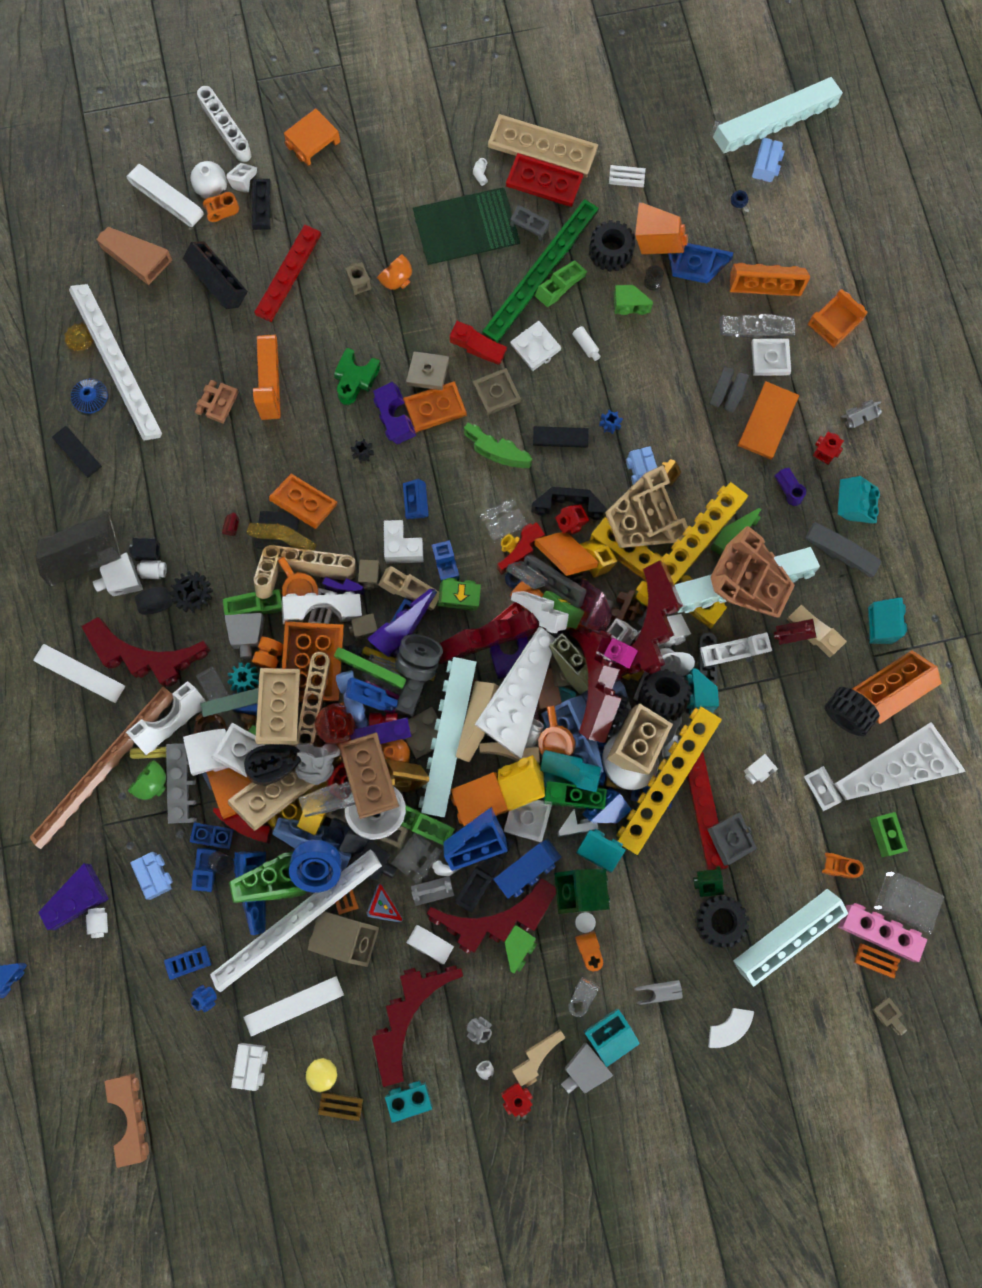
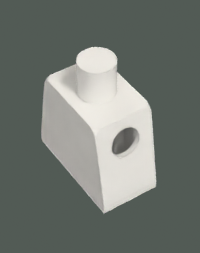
M127 552L101 566L100 572L103 578L93 581L97 592L107 588V591L112 596L143 590L133 560Z

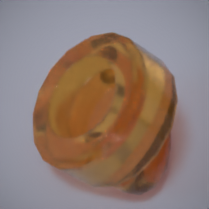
M244 713L241 714L240 721L245 722L244 730L249 731L253 724L256 725L257 717Z

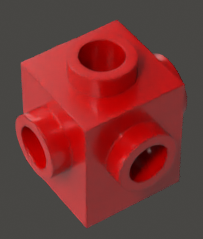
M827 432L824 437L820 436L815 444L817 449L812 456L829 465L834 457H839L843 450L841 445L844 440L835 433Z
M582 505L567 506L561 509V513L555 517L558 527L563 534H576L582 530L581 527L589 522Z
M518 1081L501 1093L505 1101L502 1105L509 1115L513 1113L515 1118L518 1115L523 1117L531 1111V1099L533 1096L528 1088L525 1087L523 1089ZM517 1098L521 1099L520 1103H515L514 1101Z

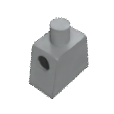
M262 613L225 615L230 645L233 649H240V658L242 659L252 658V648H258L257 646L263 635L265 621Z
M585 1042L566 1065L565 1070L570 1076L561 1085L568 1094L578 1086L584 1093H587L613 1075Z

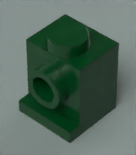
M720 866L713 870L697 871V877H693L694 888L699 889L700 897L724 895Z

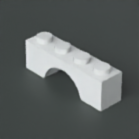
M328 592L324 595L307 593L305 596L287 594L282 597L281 601L283 624H285V621L303 622L307 613L317 608L331 610L337 615L340 622H349L351 618L362 616L360 594H355V592H345L340 595H336L334 592Z
M188 681L173 693V707L166 717L156 722H147L141 719L126 732L145 755L154 751L161 742L169 738L173 732L185 725L191 717L202 710L200 703L206 701Z

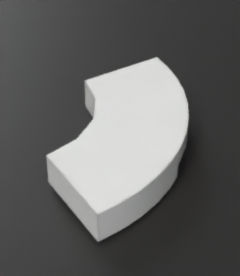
M732 1008L729 1018L724 1023L718 1026H710L708 1047L721 1048L738 1041L749 1029L754 1011Z

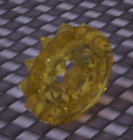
M82 322L81 324L74 323L64 333V341L67 346L75 351L87 349L94 341L87 326ZM81 333L82 337H79L77 340L75 335Z

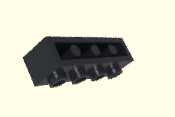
M204 241L191 242L182 259L225 309L239 308L248 291Z

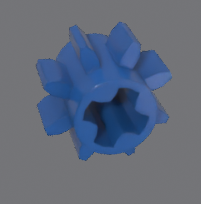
M608 410L606 415H601L602 421H600L599 426H603L604 433L607 431L613 434L616 429H621L620 423H622L623 418L618 417V411L614 413Z
M201 985L192 992L191 1004L195 1010L199 1011L202 1009L205 1013L216 1005L214 1001L217 999V995L213 988H205L204 985Z

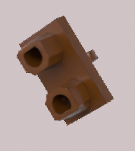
M630 590L629 593L619 592L617 602L623 606L621 610L615 607L611 609L609 615L611 619L615 620L618 618L628 623L629 620L635 621L636 617L643 616L644 612L640 610L642 604L635 598V591Z

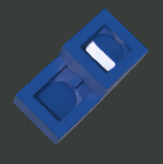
M450 540L433 544L432 549L441 582L443 579L446 580V578L460 579Z
M197 848L191 890L212 892L219 849Z

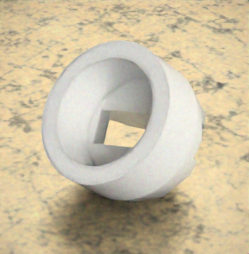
M483 1061L476 1068L478 1075L484 1080H488V1077L494 1074V1068L490 1061Z

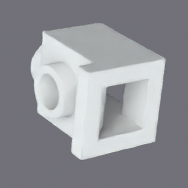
M764 754L745 769L744 772L746 773V779L751 784H754L758 780L763 782L770 774L777 771L778 768Z

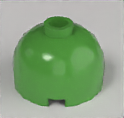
M152 760L138 775L136 783L133 782L128 792L143 800L151 799L155 795L159 797L166 789L164 786L166 781L165 770L160 764Z

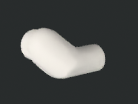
M436 861L432 865L434 872L441 876L448 877L460 870L451 871L449 865L442 864L441 861Z

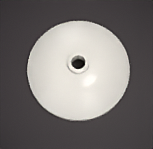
M616 734L606 743L603 750L602 760L607 776L613 783L623 789L638 790L647 786L652 776L657 774L658 757L649 775L620 768L606 759L618 736Z
M394 787L399 807L379 813L380 816L377 818L372 815L360 819L353 794L351 793L345 806V817L349 827L357 835L367 839H381L391 835L401 826L405 817L406 806L402 794Z

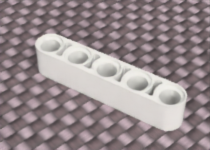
M209 86L200 87L197 95L203 110L237 160L240 162L249 161L251 151L248 141L214 91Z
M138 164L126 176L134 187L189 227H193L204 215V212L198 205L141 164Z
M45 644L41 646L33 660L114 703L117 702L125 688L123 684Z
M337 976L251 1013L245 1016L244 1020L250 1036H253L344 996Z

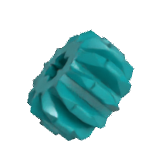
M239 663L238 669L232 666L234 673H228L231 679L227 683L232 685L230 689L232 691L237 690V693L256 689L254 685H259V681L256 679L259 678L260 674L256 673L257 668L255 666L251 668L250 663H247L245 667L242 663ZM245 676L247 681L243 682L241 677Z

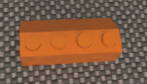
M737 263L733 264L730 272V292L801 296L810 279V275L806 268L798 266L782 267L780 265L765 266L763 264L749 265Z
M911 650L852 688V690L862 694L876 707L880 715L876 722L881 724L942 683L938 667Z

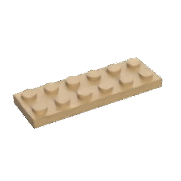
M499 114L488 141V148L514 156L517 153L583 173V177L587 178L598 149V144Z
M291 753L289 758L295 761L297 755ZM294 770L285 778L270 785L250 783L228 800V805L255 831L313 787L314 784L298 778Z

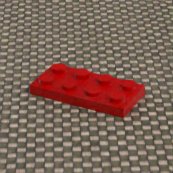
M517 153L506 181V187L573 207L584 174Z

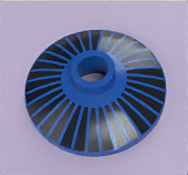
M84 379L78 382L71 392L72 404L78 411L83 413L99 411L105 406L108 399V391L105 385L96 379Z

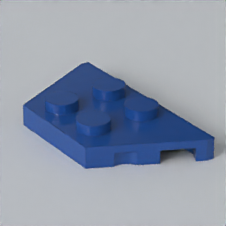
M688 243L684 246V253H668L672 276L707 284L733 259V252Z

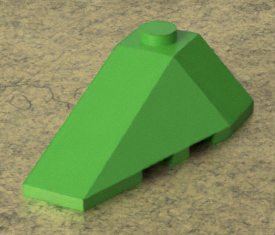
M293 852L283 853L230 881L229 886L233 903L286 899L306 894L307 891L298 888L289 876L290 859Z

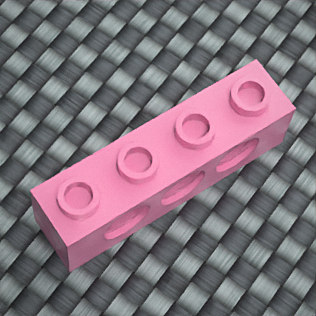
M856 903L846 905L845 908L849 914L840 920L838 928L912 962L920 961L928 940L921 937V932L914 929L908 931L902 928L903 924L894 920L888 922L884 920L883 915L877 912H872V914L866 912V908ZM863 917L868 921L865 929L861 926V919ZM881 926H884L886 929L884 937L879 932ZM900 935H903L905 938L904 945H900L898 941Z

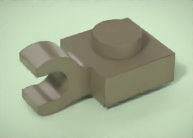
M887 997L872 1009L884 1027L891 1025L897 1035H902L907 1031L898 1019L903 1014L890 997Z

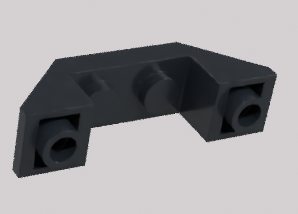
M551 487L532 503L531 508L532 513L543 516L550 514L551 500H555L557 503L570 501L579 505L588 503L587 517H591L593 520L606 518L605 512L607 511V508L591 490Z

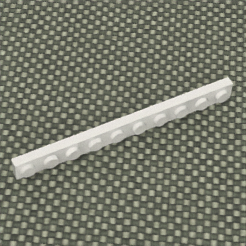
M88 284L70 286L69 291L143 441L160 438L162 432Z
M371 849L341 872L339 881L334 887L324 892L312 894L210 975L216 990L222 992L382 867L376 854Z

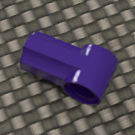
M784 468L775 474L774 477L784 491L787 502L792 506H798L806 495V488L799 484L790 468ZM792 493H798L800 497H795Z

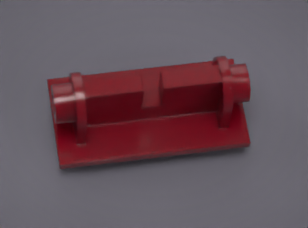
M813 619L776 626L777 631L774 632V637L778 639L779 645L817 638Z

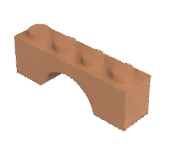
M134 1073L104 1081L107 1103L119 1106L127 1117L126 1133L122 1140L114 1145L117 1168L141 1163L149 1155V1146L144 1140L146 1126L145 1122L141 1120L140 1113L143 1110L141 1099H138L137 1092L140 1085Z

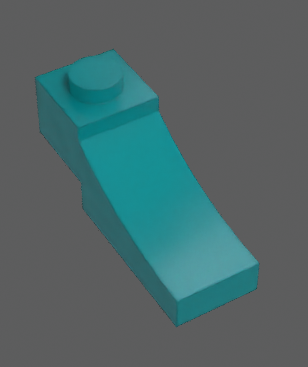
M547 750L544 751L541 771L567 779L577 785L576 788L593 792L597 791L602 767L585 764L582 758Z

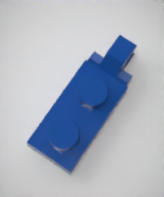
M353 677L347 682V698L382 711H392L397 707L398 700L389 697L386 690Z

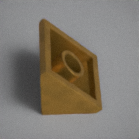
M385 759L392 784L399 791L413 793L429 782V776L421 765Z

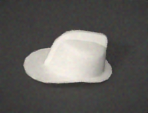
M670 648L660 649L666 664L660 667L661 671L668 669L672 672L673 670L676 671V674L685 676L693 669L695 661L690 654L674 652Z

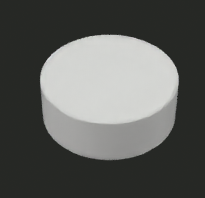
M587 912L579 914L575 919V926L582 933L591 932L596 924L593 915Z

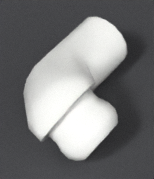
M480 158L475 163L473 175L481 186L488 182L484 175L487 161L484 158Z

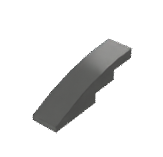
M816 522L812 524L805 538L831 558H838L850 568L856 567L868 577L875 576L882 562L856 543Z

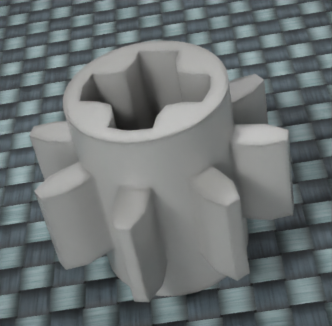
M481 1016L479 1019H472L467 1025V1031L469 1032L467 1037L477 1045L480 1042H487L492 1035V1031L489 1029L492 1024Z

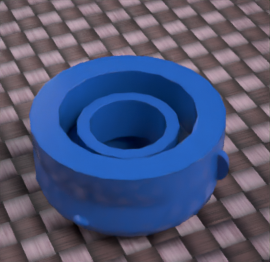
M309 840L301 843L296 847L290 859L289 876L291 881L298 888L307 892L319 893L331 889L337 884L341 875L342 863L339 851L332 844L322 840ZM310 862H320V863H322V864H321V865H314V864H311Z

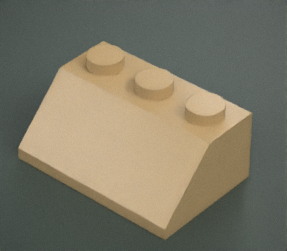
M639 703L629 711L606 759L624 770L649 775L673 724Z

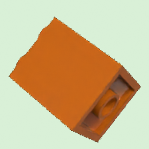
M639 203L635 236L641 254L684 253V246L688 244V235L685 234V224H682L681 218L653 206Z

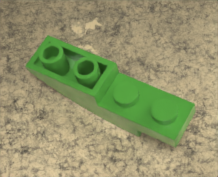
M469 422L464 427V435L475 442L474 451L480 455L510 467L530 468L532 466L531 455L524 450L521 451L516 448L512 441L502 438L497 443L493 436H487L480 427Z

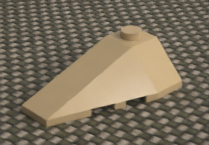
M479 681L474 683L456 757L463 761L470 762L485 735V732L478 728L475 723L500 687L495 683Z

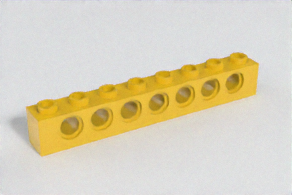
M732 482L727 487L723 485L717 492L718 497L716 500L711 499L705 507L707 509L705 513L700 512L695 518V525L693 527L689 525L682 534L684 538L681 541L677 539L672 545L671 549L673 551L670 554L666 553L661 558V561L666 564L668 570L672 573L671 578L674 585L678 583L749 496ZM721 502L727 503L729 507L723 506ZM710 515L715 516L717 520H712ZM698 529L705 530L706 534H701ZM687 542L693 543L695 547H689ZM675 556L682 557L683 561H677ZM642 581L636 588L638 593L635 598L645 606H648L647 582Z
M604 518L591 534L590 540L608 545L620 563L646 581L643 568L660 561L662 556L650 551L647 545L631 547L633 552L630 553L626 552L624 548H619L617 541L609 539V536L614 534L608 519ZM639 558H646L648 560V563H641L639 561ZM683 575L678 584L693 579L688 575ZM715 602L709 606V609L698 607L694 611L689 612V614L711 629L727 607L725 603Z
M702 706L699 709L694 708L689 717L692 719L690 724L683 726L679 733L681 736L678 743L673 742L668 750L671 753L667 760L663 759L658 766L659 774L657 777L652 776L647 784L650 787L647 793L642 792L637 800L639 806L636 810L632 809L626 818L629 820L626 827L621 826L616 834L619 837L617 841L636 855L641 851L722 720ZM696 723H702L705 726L703 733L697 734L693 731ZM686 740L694 742V748L690 751L683 748V743ZM675 757H681L684 760V764L681 767L673 766L672 761ZM663 775H672L673 782L670 784L663 783ZM654 791H660L663 794V798L660 801L652 799L651 794ZM649 808L652 810V815L645 818L641 815V810ZM633 825H639L642 831L640 834H633L630 828Z

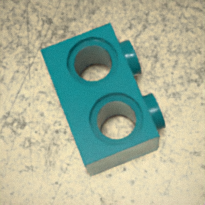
M419 1080L408 1084L409 1088L401 1090L400 1087L389 1090L385 1100L392 1123L432 1110L433 1106L426 1082L421 1083ZM417 1091L422 1092L424 1100L422 1102L414 1101L413 1093ZM396 1098L402 1099L404 1107L401 1109L395 1108L393 1100Z

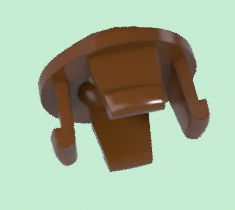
M201 713L195 718L194 734L204 732L205 726L209 723H215L218 729H225L227 732L226 722L218 714L203 717Z

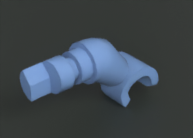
M349 670L336 675L338 688L344 694V708L348 718H351L354 722L355 729L367 727L369 722L365 718L363 704L346 697L347 682L350 678H354L353 671Z

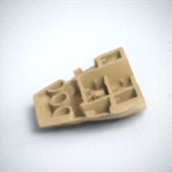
M663 465L646 472L605 512L619 548L675 543L677 539L682 540L684 538L682 534L688 525L685 518L677 519L664 487L670 481Z

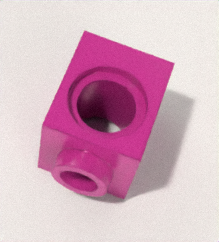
M612 638L604 656L630 668L638 650Z

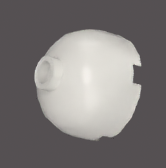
M203 161L195 165L191 172V183L195 193L207 199L220 195L223 190H226L227 179L223 169L218 164L212 161Z

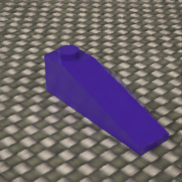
M435 589L427 590L410 604L411 609L400 611L396 614L394 622H386L367 638L369 642L387 657H396L399 653L401 640L404 636L413 634L437 591Z

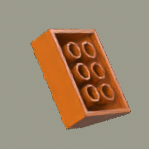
M285 621L282 669H300L299 703H303L311 657L316 652H324L330 658L323 702L339 701L340 690L336 682V675L341 673V661L333 656L337 648H342L343 624ZM319 655L315 659V663L318 666H323L326 662L323 655ZM318 674L312 677V683L315 686H319L322 683V678ZM311 694L308 697L309 703L319 701L318 696L315 694Z

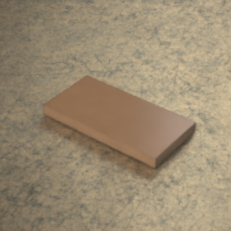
M377 732L338 744L359 818L363 819L399 807Z

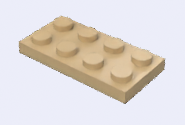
M260 668L256 744L297 745L300 669Z

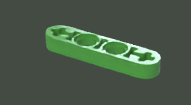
M338 647L333 656L337 660L396 688L403 689L406 679L345 649Z

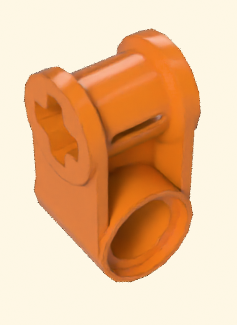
M231 192L207 198L202 203L208 213L207 219L210 222H217L239 212L238 202Z
M825 853L827 858L825 869H822V873L848 879L857 878L863 874L864 867L860 861L833 853ZM850 864L856 867L854 875L848 870Z
M595 931L576 936L575 940L586 968L592 972L600 970L603 966V958ZM592 956H594L595 959H599V963H597V968H594L593 965L589 966L588 962L591 961Z

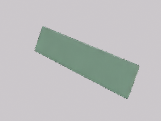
M259 688L200 703L203 717L258 703Z

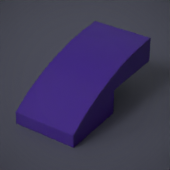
M325 577L322 582L325 589L340 594L355 592V594L363 595L365 592L363 586L347 578L343 585L328 577Z

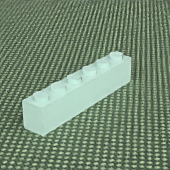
M826 889L738 956L733 962L740 974L754 987L849 913L842 900Z

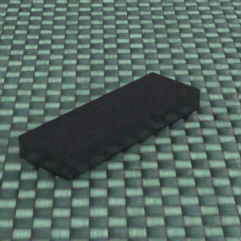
M252 179L253 230L271 229L270 179Z
M67 426L52 436L55 442L87 478L102 467Z
M533 427V446L588 448L589 428Z

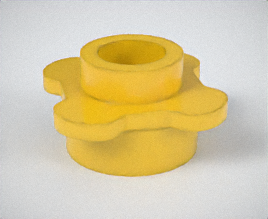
M510 534L506 535L501 541V550L511 553L518 545L520 538L518 536L514 538Z

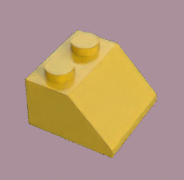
M533 755L498 769V783L509 811L545 797L544 771H541V767Z

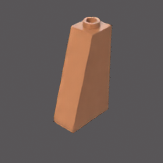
M107 227L96 239L102 250L148 285L172 261L167 249L111 227Z

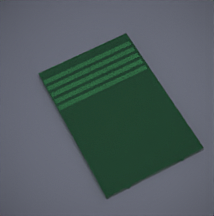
M505 187L412 208L427 265L520 244L516 225L514 227L510 226L512 211Z

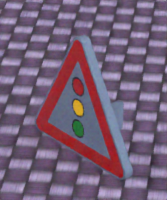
M379 883L374 891L367 916L398 923L402 922L403 918L382 884Z

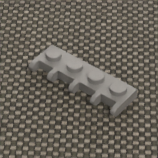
M185 743L166 744L168 824L197 822V818H189V805L196 804V800H189V785H195L196 780L188 781L189 762Z

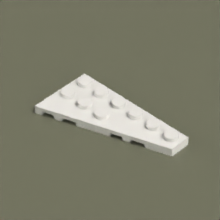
M538 627L475 723L478 728L521 759L552 655L549 645L555 640L542 627Z
M930 722L834 785L845 800H850L966 771L932 722Z

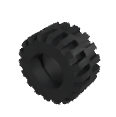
M609 220L608 223L604 221L601 223V226L597 225L592 232L589 245V255H591V261H595L594 265L597 267L601 266L600 269L602 270L608 269L609 272L612 269L619 271L620 267L622 269L625 268L626 264L630 263L636 240L635 235L632 234V229L627 228L625 223L620 224V221L615 223L613 220ZM607 242H614L618 244L621 248L617 250H610L606 248L603 244Z
M664 669V671L659 670L655 673L649 672V675H646L643 680L638 702L667 721H670V719L675 721L677 717H682L691 697V686L688 685L687 679H683L684 676L681 674H676V671L672 670L671 672L668 669Z
M839 687L824 706L828 716L838 726L851 734L862 737L868 733L880 717L876 707L866 697L846 687Z
M716 896L709 898L696 911V931H699L701 939H704L707 944L714 947L726 948L739 944L742 941L741 939L747 935L745 933L746 930H749V925H747L749 916L745 914L747 912L746 909L742 908V904L739 901H735L732 897ZM720 909L727 911L732 918L731 929L725 934L717 933L711 924L713 913Z

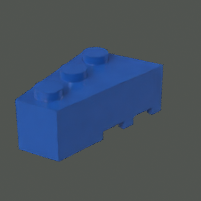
M492 807L443 842L444 858L451 871L508 851L506 836Z
M547 838L495 877L494 881L507 898H510L512 895L516 898L525 891L523 889L525 885L529 883L532 886L540 880L538 875L542 872L547 874L556 867L554 863L561 859L562 856Z

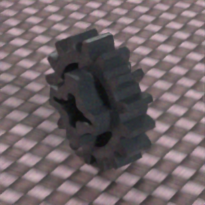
M188 571L187 576L181 573V579L175 578L176 585H171V588L174 589V591L170 592V595L174 597L172 602L174 604L177 603L176 607L178 609L183 607V611L186 613L189 609L192 613H195V608L202 611V605L208 606L206 600H212V597L209 595V593L213 592L212 588L209 587L211 583L209 580L206 581L207 578L204 575L200 577L198 572L192 575ZM199 583L202 584V586H203V591H202L201 589H199V587H200ZM179 593H181L182 595H184V596H183V600H184V601H181Z
M619 696L622 699L609 730V737L614 735L616 729L620 731L630 709L626 708L629 698L625 696Z

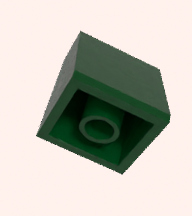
M580 869L554 873L558 914L610 910L606 869Z

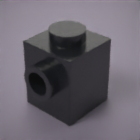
M133 538V543L129 547V553L135 561L159 560L160 543L156 538Z

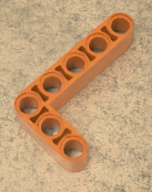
M276 334L257 336L259 388H253L254 403L261 420L280 419Z

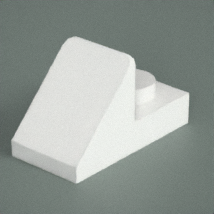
M240 163L227 174V179L232 189L249 193L250 180L257 174V167Z
M573 809L557 834L558 837L588 832L589 830L593 831L594 829L598 830V824L592 823L588 819L580 820V824H577L575 809Z

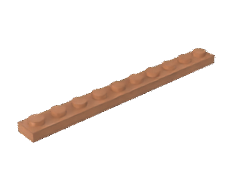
M164 686L35 830L30 836L35 846L42 849L44 845L48 844L57 830L61 829L65 825L66 820L79 809L80 804L91 796L94 788L105 780L109 771L119 764L120 759L125 753L130 751L135 742L126 732L141 719L147 722L157 721L161 712L171 705L173 694Z

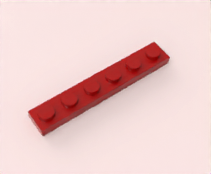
M304 224L254 311L256 316L272 322L321 236L319 230Z
M702 752L687 775L707 870L716 869L717 866H720L721 869H727L728 865L724 866L707 830L718 823L704 753Z

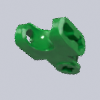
M350 348L345 349L334 373V378L340 381L337 386L339 401L342 404H353L361 389L370 391L380 370L379 359L371 358L367 365L357 366L354 364V350Z

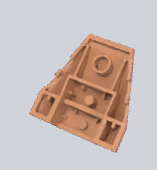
M746 526L726 545L711 575L714 592L729 603L780 618L795 585L783 567L777 564L773 552L768 551L764 545V539L752 528Z

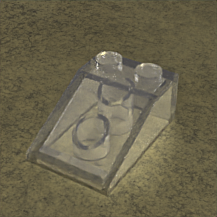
M895 871L887 872L874 910L931 934L944 896Z

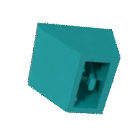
M861 476L840 479L838 515L848 521L877 523V516L879 514L878 499L880 497L879 488Z
M903 598L877 601L868 606L870 644H893L905 636L907 624L904 622L906 606L903 604Z
M693 668L684 678L687 679L688 685L691 686V697L686 709H689V714H691L694 708L699 709L702 706L713 713L719 707L718 687L698 669Z
M597 829L589 830L576 854L612 873L625 852V849L622 848L623 844L615 839L609 841L604 838L605 834Z
M617 1008L583 1031L606 1067L640 1044L632 1028Z

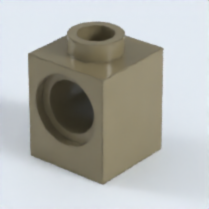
M362 262L351 264L345 268L354 295L371 289L370 279Z
M360 560L359 585L363 586L366 590H373L374 587L379 588V560Z
M374 614L351 618L352 625H349L351 636H355L356 641L367 639L378 630Z

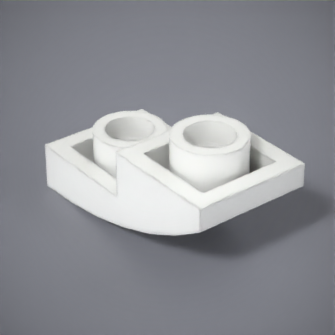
M418 925L415 926L406 942L440 964H445L454 948L448 942Z

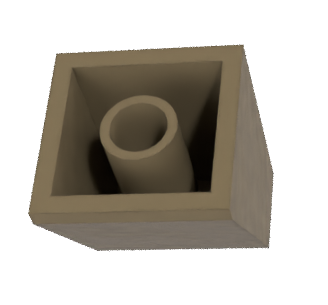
M324 911L315 919V927L309 939L308 950L346 963L368 967L379 927Z

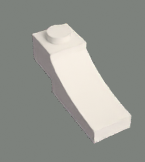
M525 591L512 593L511 600L533 613L540 622L539 626L546 628L547 632L558 633L559 630L566 629L569 614L553 609L554 601Z

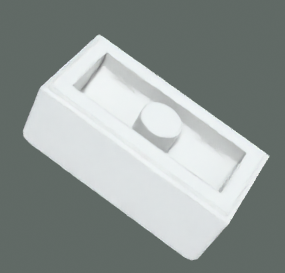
M824 766L804 776L823 811L843 801Z

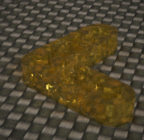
M249 523L246 534L252 537L282 540L297 549L315 551L317 544L280 524Z

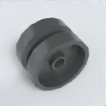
M724 366L709 404L719 407L723 399L727 398L724 410L734 413L737 404L740 403L745 392V385L749 375L739 372L733 382L731 379L734 369Z
M419 634L404 636L395 660V667L398 672L410 679L428 681L436 675L443 649L438 642L427 636Z

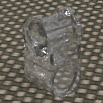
M582 976L569 1002V1013L575 1017L585 1015L591 1002H593L600 985ZM580 1002V1007L583 1008L582 1012L578 1011L577 1013H575V1008L572 1006L573 1004H578Z

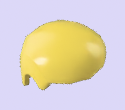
M324 1058L314 1060L306 1071L307 1085L316 1092L321 1093L330 1090L337 1079L336 1066L331 1060Z

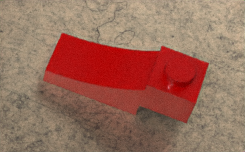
M456 321L450 334V343L465 348L469 354L497 365L501 364L507 351L506 346L477 332L474 327Z
M537 522L533 525L531 523L527 524L522 528L521 540L516 548L497 564V569L501 575L523 562L525 555H533L532 547L535 546V539L545 536Z

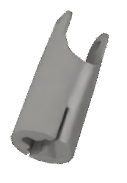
M679 980L634 988L636 991L646 989L653 991L652 997L648 1000L636 1002L639 1005L682 999L683 997Z

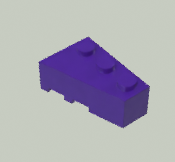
M83 863L38 913L47 930H57L88 912V909L95 908L109 898L92 865Z

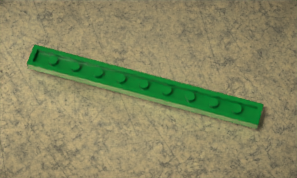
M586 199L582 201L483 329L482 335L497 343L500 341L536 294L539 285L546 281L599 211L597 206Z

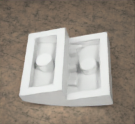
M225 729L210 730L183 737L190 772L193 776L211 770L217 772L229 768L211 758L226 733Z

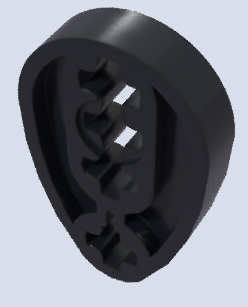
M269 744L256 747L245 758V773L249 780L257 785H270L285 778L295 770L296 766L301 762V758L296 756V760L293 761L292 758H289L290 753L297 755V753L301 752L297 747L285 744ZM273 758L275 761H279L276 767L270 764L266 770H263L262 767L257 768L256 773L250 770L251 765L255 764L256 767H259L261 762L269 764Z

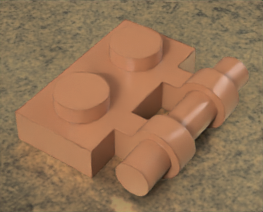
M210 380L203 390L202 398L196 404L195 413L202 415L203 411L207 410L205 414L207 418L224 424L239 391L223 383L216 389L217 382ZM214 395L212 402L209 403L210 397Z

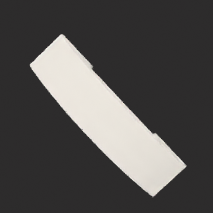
M768 633L700 648L704 667L772 651Z

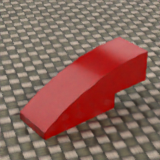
M213 808V812L219 819L232 829L254 840L270 844L273 832L271 827L262 825L254 831L238 814L223 819L219 808Z

